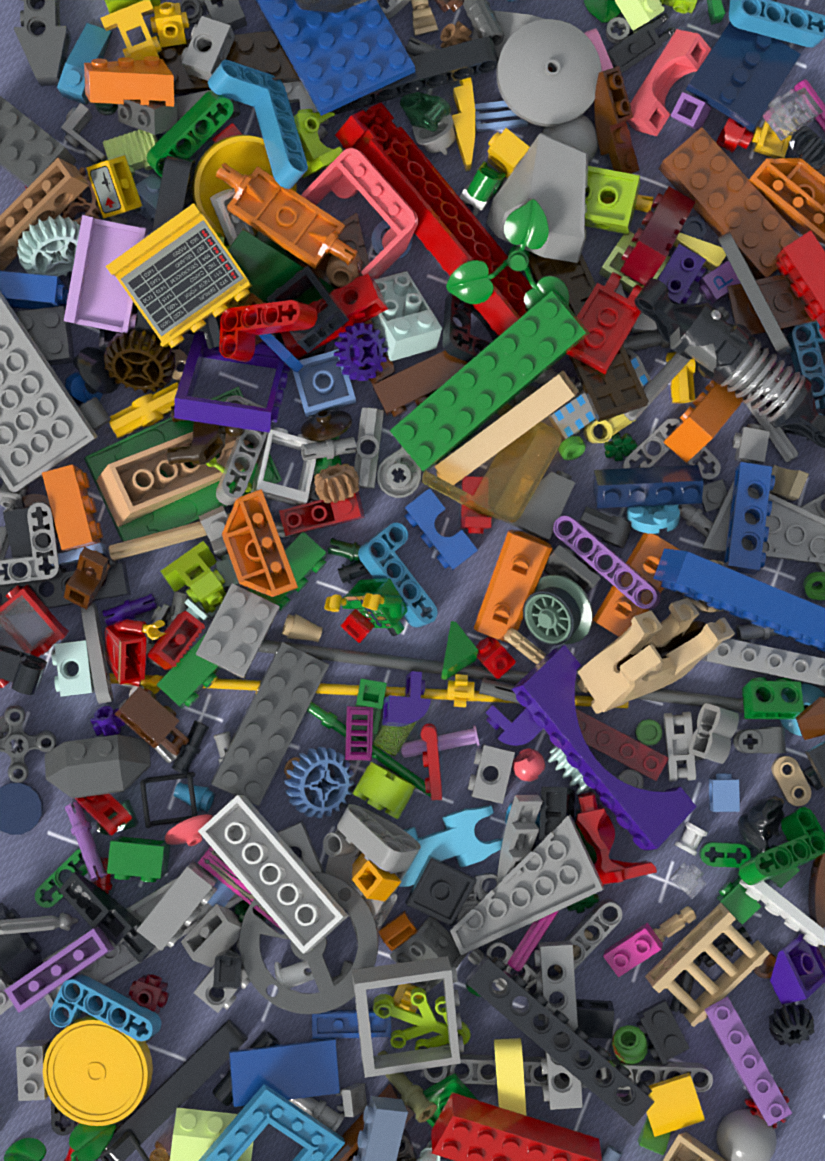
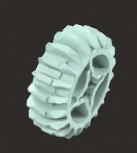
M60 215L55 219L48 216L46 221L39 219L36 225L29 224L30 230L22 231L23 238L18 239L17 254L22 267L29 274L57 277L65 275L67 277V273L73 271L80 225L69 217L64 219Z

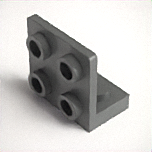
M429 916L408 940L390 954V957L397 964L448 956L451 968H457L469 952L461 955L452 935L435 918ZM443 979L415 983L428 992Z

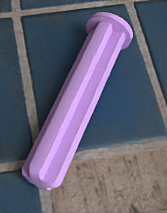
M473 725V729L438 736L439 751L477 743V746H480L476 725ZM422 739L401 744V752L404 758L422 755L423 751H427V743Z

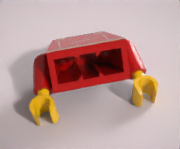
M128 619L119 620L115 625L106 627L105 658L120 685L128 683L137 687L144 686V688H148L154 694L161 690L157 686L158 682L162 679L161 676L154 675L149 680L145 678L147 637L144 634L146 633L152 640L165 635V632L158 630V628L165 625L164 621L157 620L147 625L144 621Z

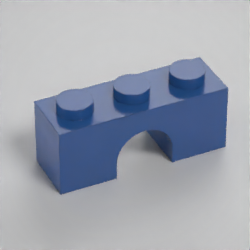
M430 488L405 507L407 514L404 517L413 528L415 526L420 528L423 532L420 536L429 549L434 546L439 553L436 558L445 569L450 567L453 571L478 551L463 530L451 537L441 536L436 531L435 520L446 508Z

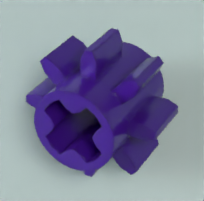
M103 706L96 710L95 718L90 719L96 736L101 734L103 736L118 735L121 732V726H125V723L115 715L119 708L113 711L112 707Z

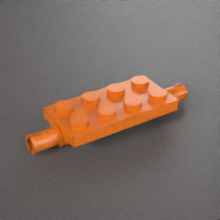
M223 163V169L220 167L217 171L216 178L221 179L235 189L236 194L227 205V210L314 269L324 256L329 253L345 262L348 266L355 259L358 251L339 240V236L345 228L343 223L292 189L281 187L273 176L258 166L250 175H242L227 163Z

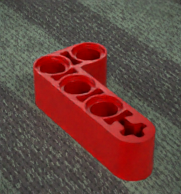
M294 300L228 308L223 312L220 320V353L224 358L248 362L252 359L255 352L256 335L310 329L317 321V311L311 305Z

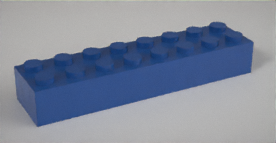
M664 548L653 578L662 582V588L673 592H682L685 597L692 600L707 602L706 605L709 607L729 611V615L751 620V623L756 626L768 627L773 629V632L776 634L793 637L796 642L807 646H815L818 651L825 653L824 607L688 551Z

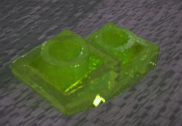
M416 722L402 727L382 725L372 743L395 757Z

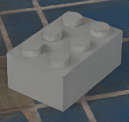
M193 861L186 867L136 931L161 951L166 945L172 948L184 933L181 929L182 925L185 924L188 927L201 911L197 906L200 903L206 905L218 890L214 887L218 880Z

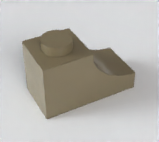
M772 465L771 475H775V484L773 491H769V493L787 502L799 499L809 474L800 470H790Z

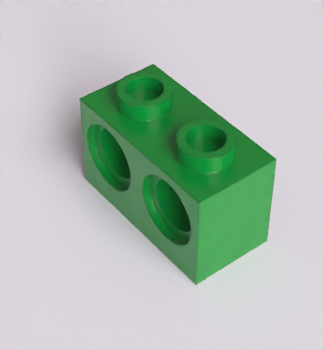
M758 677L751 679L742 688L745 719H796L804 711L801 682L791 681L790 678L766 681V678ZM756 693H759L763 697L764 702L760 701L757 698ZM781 693L788 697L789 702L783 700Z

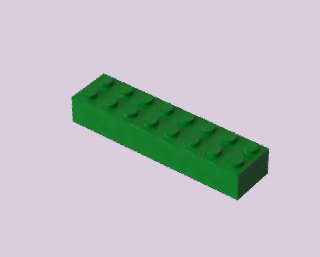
M551 291L394 426L390 432L423 472L427 471L583 340L590 332L556 292Z

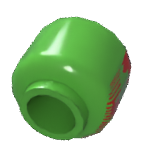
M633 1025L620 1027L612 1038L613 1050L620 1062L634 1065L645 1058L648 1045L644 1033L639 1028Z

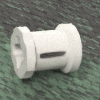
M686 822L685 826L687 828L680 841H676L675 845L696 856V849L702 837L707 836L708 833Z

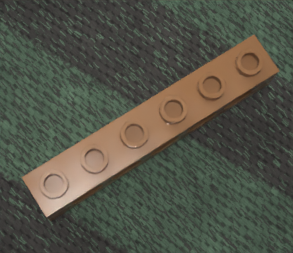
M57 158L0 215V271H3L18 256V239L23 238L22 231L30 230L29 224L36 225L39 219L46 221L48 216L55 219L89 186L76 166Z

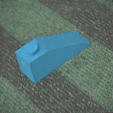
M89 23L86 24L65 63L57 86L63 97L87 105L89 100L85 94L84 63H91L93 59H103L112 31H106L104 28Z

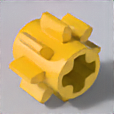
M455 674V681L448 680L447 700H454V707H466V701L474 700L475 682L468 681V675Z

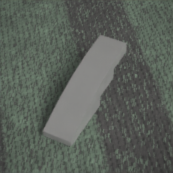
M515 795L503 837L496 886L532 851L539 831L535 821L543 802L539 795Z

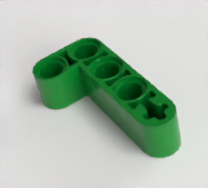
M212 90L205 93L148 151L146 157L148 164L162 178L165 161L163 164L158 165L162 158L170 155L189 159L230 118L234 109L232 102L227 97L217 95ZM200 120H203L201 126L198 127V128H195V127H196V124H197ZM184 139L183 144L177 147V143Z
M801 807L784 817L781 821V827L788 842L762 852L740 866L739 874L746 884L756 885L803 865L825 853V833L816 816L809 808Z

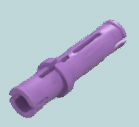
M74 802L76 813H74L71 804L65 807L72 825L71 833L73 836H76L90 881H96L98 877L95 869H97L100 878L105 877L107 873L104 870L90 831L92 829L91 823L87 822L82 806L78 802Z

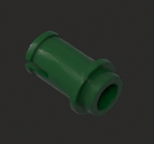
M331 538L329 544L340 547V549L328 547L329 555L349 558L350 562L354 560L359 561L358 551L361 545H358V542L355 541L353 544Z

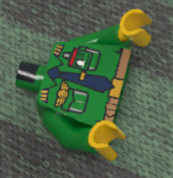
M390 578L359 580L343 598L337 594L326 598L325 610L339 612L340 605L343 609H356L374 625V628H386L391 636H397L405 628L400 619L407 613V607Z

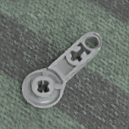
M403 447L387 457L379 465L377 471V482L381 490L395 498H403L412 494L418 488L421 480L420 467ZM400 469L404 471L403 476L406 479L403 482L400 480L397 483L394 481L392 473L395 470L398 473Z

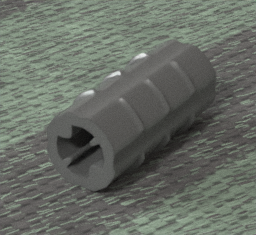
M464 0L463 6L468 18L472 22L473 28H475L478 34V38L490 37L493 39L495 46L499 45L504 40L505 34L490 7V3L487 0Z

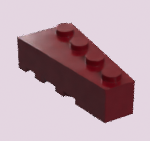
M670 186L664 195L658 193L651 205L655 209L654 212L650 210L647 212L641 222L645 226L644 229L638 228L631 242L635 243L634 247L629 245L621 258L625 263L620 271L645 286L647 281L655 276L668 256L669 250L672 248L676 237L688 218L695 201Z

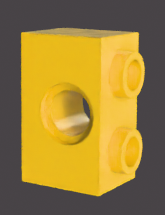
M505 128L501 134L499 132L495 133L488 143L490 145L487 151L489 153L488 163L500 173H506V178H508L530 147L509 129Z

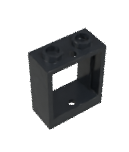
M309 266L297 272L293 278L282 287L277 288L267 298L269 303L296 300L313 285L328 306L317 314V321L312 328L289 331L295 341L307 353L349 321L322 281Z

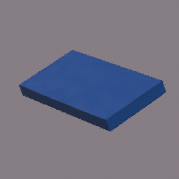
M334 1038L229 1051L234 1107L245 1106L264 1084L287 1100L340 1093L336 1040Z

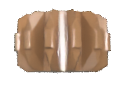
M337 463L335 466L322 469L314 477L315 491L319 495L320 500H324L325 503L345 501L346 498L353 497L354 493L359 491L358 474L354 467L349 466V464L340 465Z

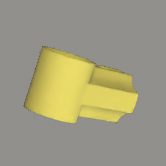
M624 414L598 422L596 419L584 427V436L590 443H605L613 435L634 421H630ZM597 424L603 430V434L599 439L593 433L594 427Z

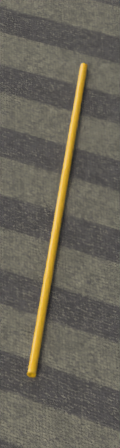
M109 673L111 684H119L114 673ZM145 675V678L149 680L154 675ZM217 678L208 688L256 691L261 680ZM320 683L315 694L357 695L359 685ZM386 686L384 697L389 695L405 697V687ZM425 688L424 695H421V698L447 700L448 689ZM474 691L473 701L515 703ZM575 696V706L591 707V702L594 698L592 696ZM629 701L616 708L628 709Z

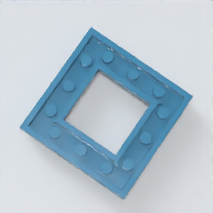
M264 1084L198 1161H237L268 1124L304 1147L292 1161H330L342 1148L345 1141L342 1136Z

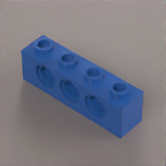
M740 462L735 468L724 567L739 573L755 575L765 565L766 553L762 552L763 542H767L769 527L765 526L766 516L769 517L772 510V501L768 499L769 491H773L775 484V475H771V466ZM748 488L756 489L759 493V498L754 499L750 497ZM750 513L754 515L756 524L751 525L747 523L745 514ZM742 539H748L752 542L753 549L751 551L743 548L741 544Z

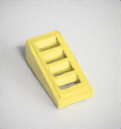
M683 233L678 234L673 244L676 248L681 244L706 259L703 266L711 272L718 268L726 257L722 247Z

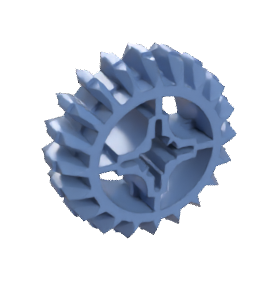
M318 747L317 750L308 748V755L299 753L300 761H292V764L295 766L294 769L286 770L291 775V778L284 781L286 785L290 786L285 790L286 794L290 796V804L307 817L322 818L323 814L331 817L332 809L340 812L339 804H347L344 798L346 795H353L352 791L348 788L355 784L353 780L349 779L354 775L353 770L349 769L351 765L349 761L344 759L343 754L336 753L332 748ZM328 763L333 767L335 778L330 776ZM304 787L310 789L311 801H308L306 798Z

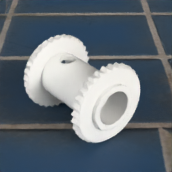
M305 960L282 968L279 962L274 964L277 981L289 989L314 979L312 972H306L305 970L310 968Z

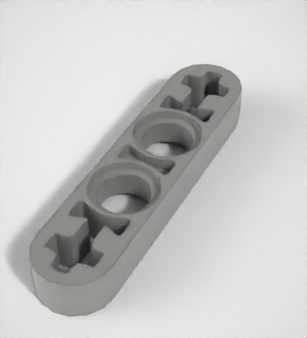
M91 603L87 610L81 607V614L95 694L98 703L103 704L113 701V692L108 664L105 658L99 613L96 604Z

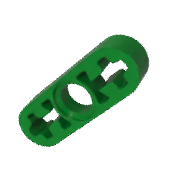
M80 848L37 888L35 900L39 906L44 908L52 907L64 897L58 891L59 889H57L51 895L53 901L50 899L45 901L42 898L44 896L42 890L48 891L55 884L61 888L64 883L60 880V873L64 869H68L73 873L76 871L79 873L74 865L82 859ZM84 863L79 868V870L83 871V873L81 874L83 876H85L88 873L86 864Z

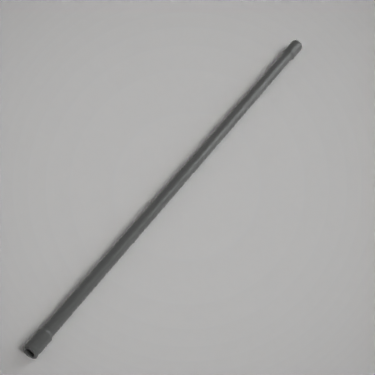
M264 640L258 652L275 654L280 641ZM285 642L315 658L327 661L442 675L444 664L442 661ZM469 665L456 674L468 675V678L482 680L485 678L497 682L517 684L529 672L508 670L499 679H496L486 667ZM576 678L575 691L583 692L577 685L579 678ZM658 689L636 698L703 707L707 703L726 710L744 713L743 697L733 698Z

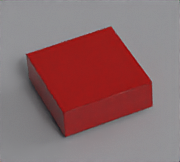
M354 609L341 624V627L360 643L374 628V625L358 610Z

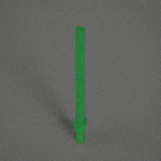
M311 701L307 711L321 720V724L330 730L332 728L346 738V725L337 720L338 716L331 711L329 713ZM351 736V741H367L362 736ZM372 744L373 758L426 794L425 781ZM359 747L363 751H367V747Z

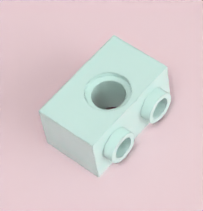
M86 640L54 644L55 650H52L51 656L53 665H57L58 676H55V688L57 692L60 691V696L94 693L95 689ZM72 661L76 662L79 666V671L75 676H71L67 671V666Z

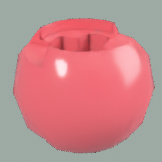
M527 748L520 751L519 755L513 759L512 769L514 774L521 780L534 781L539 778L538 775L545 769V760L537 750Z

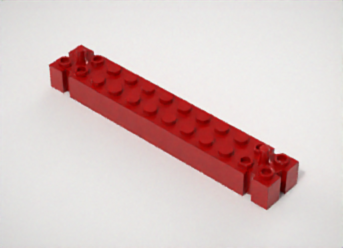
M382 102L369 107L366 112L362 110L351 115L335 136L345 149L353 148L361 151L416 212L418 224L414 233L449 276L460 265L471 260L485 262L488 266L489 274H491L504 260L508 259V256L402 127L397 128L392 122L394 117ZM506 266L495 278L490 279L493 283V292L488 300L480 304H473L475 309L490 324L492 330L499 336L529 311L524 302V295L528 290L532 289V286L520 271H514L509 266ZM565 354L563 357H561L557 362H559V361H560L562 358H564L567 354Z

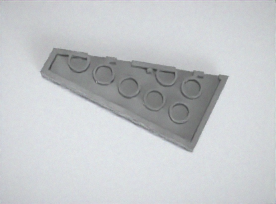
M734 480L701 549L721 552L726 550ZM748 488L749 496L758 499V491L754 488ZM769 493L768 500L772 501V510L770 516H766L765 526L769 527L767 542H763L762 552H765L766 557L825 564V519ZM746 513V522L751 525L756 524L754 515ZM742 539L741 544L743 548L751 551L753 549L752 542L748 539Z
M568 815L553 832L544 838L475 908L450 930L461 955L605 889L571 815Z

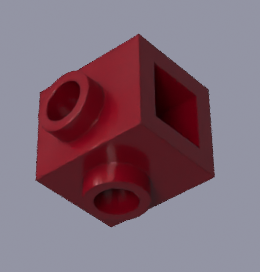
M154 974L143 975L137 981H133L129 990V996L132 997L131 1000L140 1006L146 1007L158 1015L160 1009L164 1008L168 1001L169 993L166 990L169 983L163 982L161 977Z

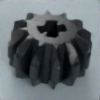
M802 126L792 135L789 147L814 169H820L825 165V141L808 126Z
M794 1002L788 1006L783 1004L782 1008L774 1009V1014L768 1016L771 1036L780 1045L786 1043L789 1047L795 1043L800 1045L801 1041H808L809 1035L815 1033L812 1013L803 1004L796 1005Z

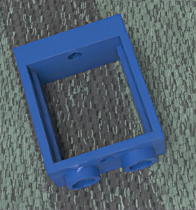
M0 271V291L12 308L41 309L65 307L67 305L69 290H67V286L57 276Z

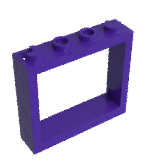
M196 331L175 395L174 418L270 433L272 423L278 422L279 407L277 405H282L284 390L281 388L286 389L288 373H285V371L290 372L291 368L264 341L255 346V352L250 361L241 362L224 358L220 353L219 347L208 349L204 332ZM209 358L276 369L266 408L192 397L203 359Z

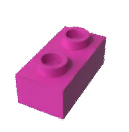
M646 923L606 949L603 957L616 975L620 977L662 949L663 943L650 925Z

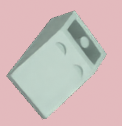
M408 272L375 279L374 281L379 286L388 310L371 318L374 329L380 330L378 338H385L382 348L388 349L385 353L389 360L394 361L436 349L442 327Z

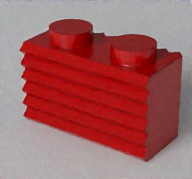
M187 611L178 614L166 629V634L160 637L147 654L148 657L164 670L176 667V663L180 662V659L183 658V655L186 654L192 643L196 641L195 639L199 637L198 634H201L202 630L205 629V625Z

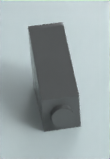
M559 470L556 473H549L502 515L501 521L549 541L554 531V523L561 516L575 485V482L570 480L572 476Z

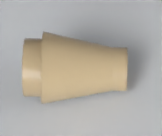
M296 613L294 616L288 614L282 634L287 635L288 639L319 642L323 627L313 624Z

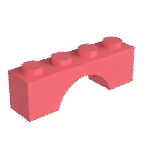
M678 29L675 31L630 103L633 118L626 121L635 131L653 136L659 134L671 115L665 107L666 96L670 88L684 75L698 71L711 51V48L700 34Z

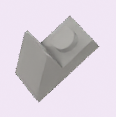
M223 506L199 516L200 522L211 541L213 551L219 559H221V556L228 554L222 537V532L228 520V515Z

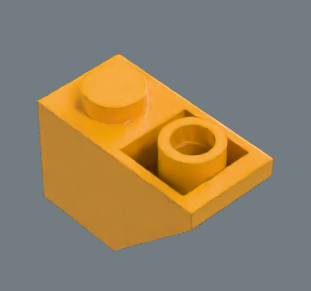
M361 853L352 864L353 882L367 899L386 901L399 886L401 880L395 873L390 874V872L380 869L371 860L367 861L364 858L365 854Z

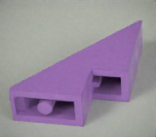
M728 996L704 1009L715 1034L730 1057L737 1074L767 1125L771 1126L791 1115L792 1112Z

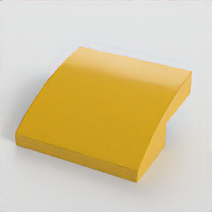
M690 1073L648 1086L652 1090L650 1095L655 1101L646 1112L654 1137L705 1121Z

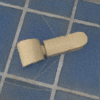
M411 0L414 35L438 31V26L432 9L429 7L428 0Z

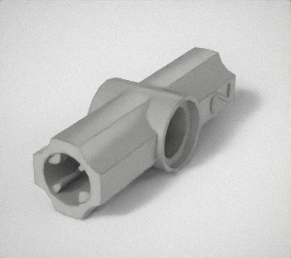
M376 408L361 409L354 469L359 477L360 488H375L384 410ZM365 442H372L376 447L375 451L370 455L361 452V446Z

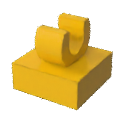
M411 983L398 985L393 996L395 1006L416 1013L418 1006L413 1005L411 1002V991L418 986ZM415 995L414 997L420 999L422 995Z

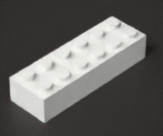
M237 795L198 831L303 954L310 952L349 916L245 795Z

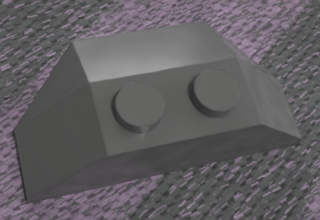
M122 735L67 741L45 754L46 780L70 798L124 792L144 771L151 767L149 744L144 739Z

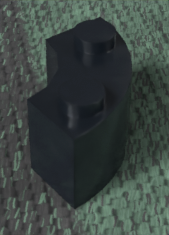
M3 903L0 904V920L21 918L15 909L11 908L9 910ZM27 932L0 935V965L16 981L43 964L40 955L42 947L34 938L31 939Z

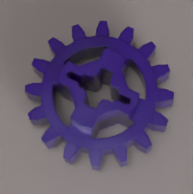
M354 323L353 326H346V332L338 334L342 339L341 342H335L334 344L339 347V351L334 353V356L340 358L336 366H343L342 374L349 375L350 380L368 381V378H375V372H382L383 370L380 363L387 362V359L383 357V353L387 352L388 349L382 348L385 338H378L380 330L373 329L371 324ZM358 335H363L362 338H356ZM360 366H365L364 369H358Z

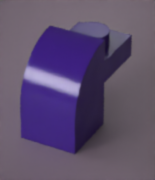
M411 671L406 675L405 697L389 695L384 699L382 725L408 726L426 714L431 699L421 698V695H424L425 680H422V672Z
M492 704L485 711L488 715L485 720L496 730L499 727L503 729L496 738L508 745L518 746L526 744L533 740L543 729L535 723L533 715L526 707L511 722Z

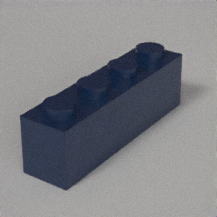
M698 465L594 470L593 494L597 508L702 503L704 480Z

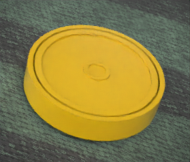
M91 1015L78 1018L67 1025L49 1045L43 1063L45 1088L54 1105L70 1119L90 1126L113 1124L132 1113L146 1095L153 1074L152 1057L146 1041L135 1040Z

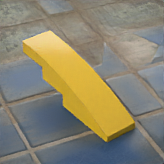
M471 77L459 80L461 86L453 89V97L458 110V114L452 115L456 132L455 139L466 172L471 170L475 142V103Z

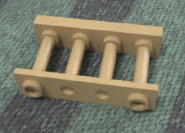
M722 903L714 908L645 976L658 993L667 988L687 1008L684 1016L693 1027L707 1018L704 1009L724 999L755 967L763 964L766 957L770 954L758 940L751 945L732 926L736 918ZM721 933H725L744 952L733 964L712 944ZM704 951L725 971L715 982L693 962ZM683 970H687L706 989L695 1001L674 981Z

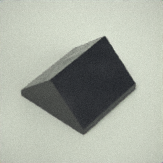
M30 506L10 507L3 511L12 557L33 555L27 517ZM36 507V512L32 513V516L38 518L39 526L33 525V530L49 528V524H43V517L46 515V511H42L41 507ZM39 533L35 541L38 546L47 547L51 543V538L47 533ZM53 550L45 553L37 552V556L43 555V559L48 558V554L53 555Z

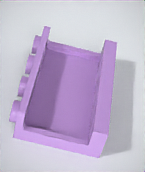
M82 215L64 316L65 322L120 333H128L130 329L135 328L137 314L133 313L135 303L116 276L111 275L106 265L148 236L147 228Z

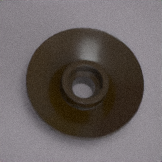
M322 410L302 425L301 434L310 441L329 440L346 432L352 425V418L343 411Z

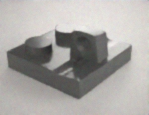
M560 545L550 554L543 570L548 575H560L571 579L586 594L601 579L597 575V571L586 561L584 563L580 562L571 550Z

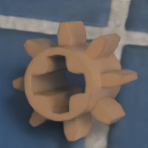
M459 21L456 25L448 24L441 32L440 38L443 43L440 46L445 48L471 41L470 35L472 31Z

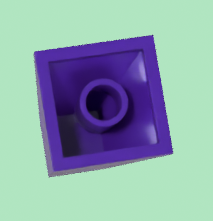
M800 933L779 951L770 979L782 1005L807 999L825 983V961L818 946L815 947L803 939L805 936L803 933Z

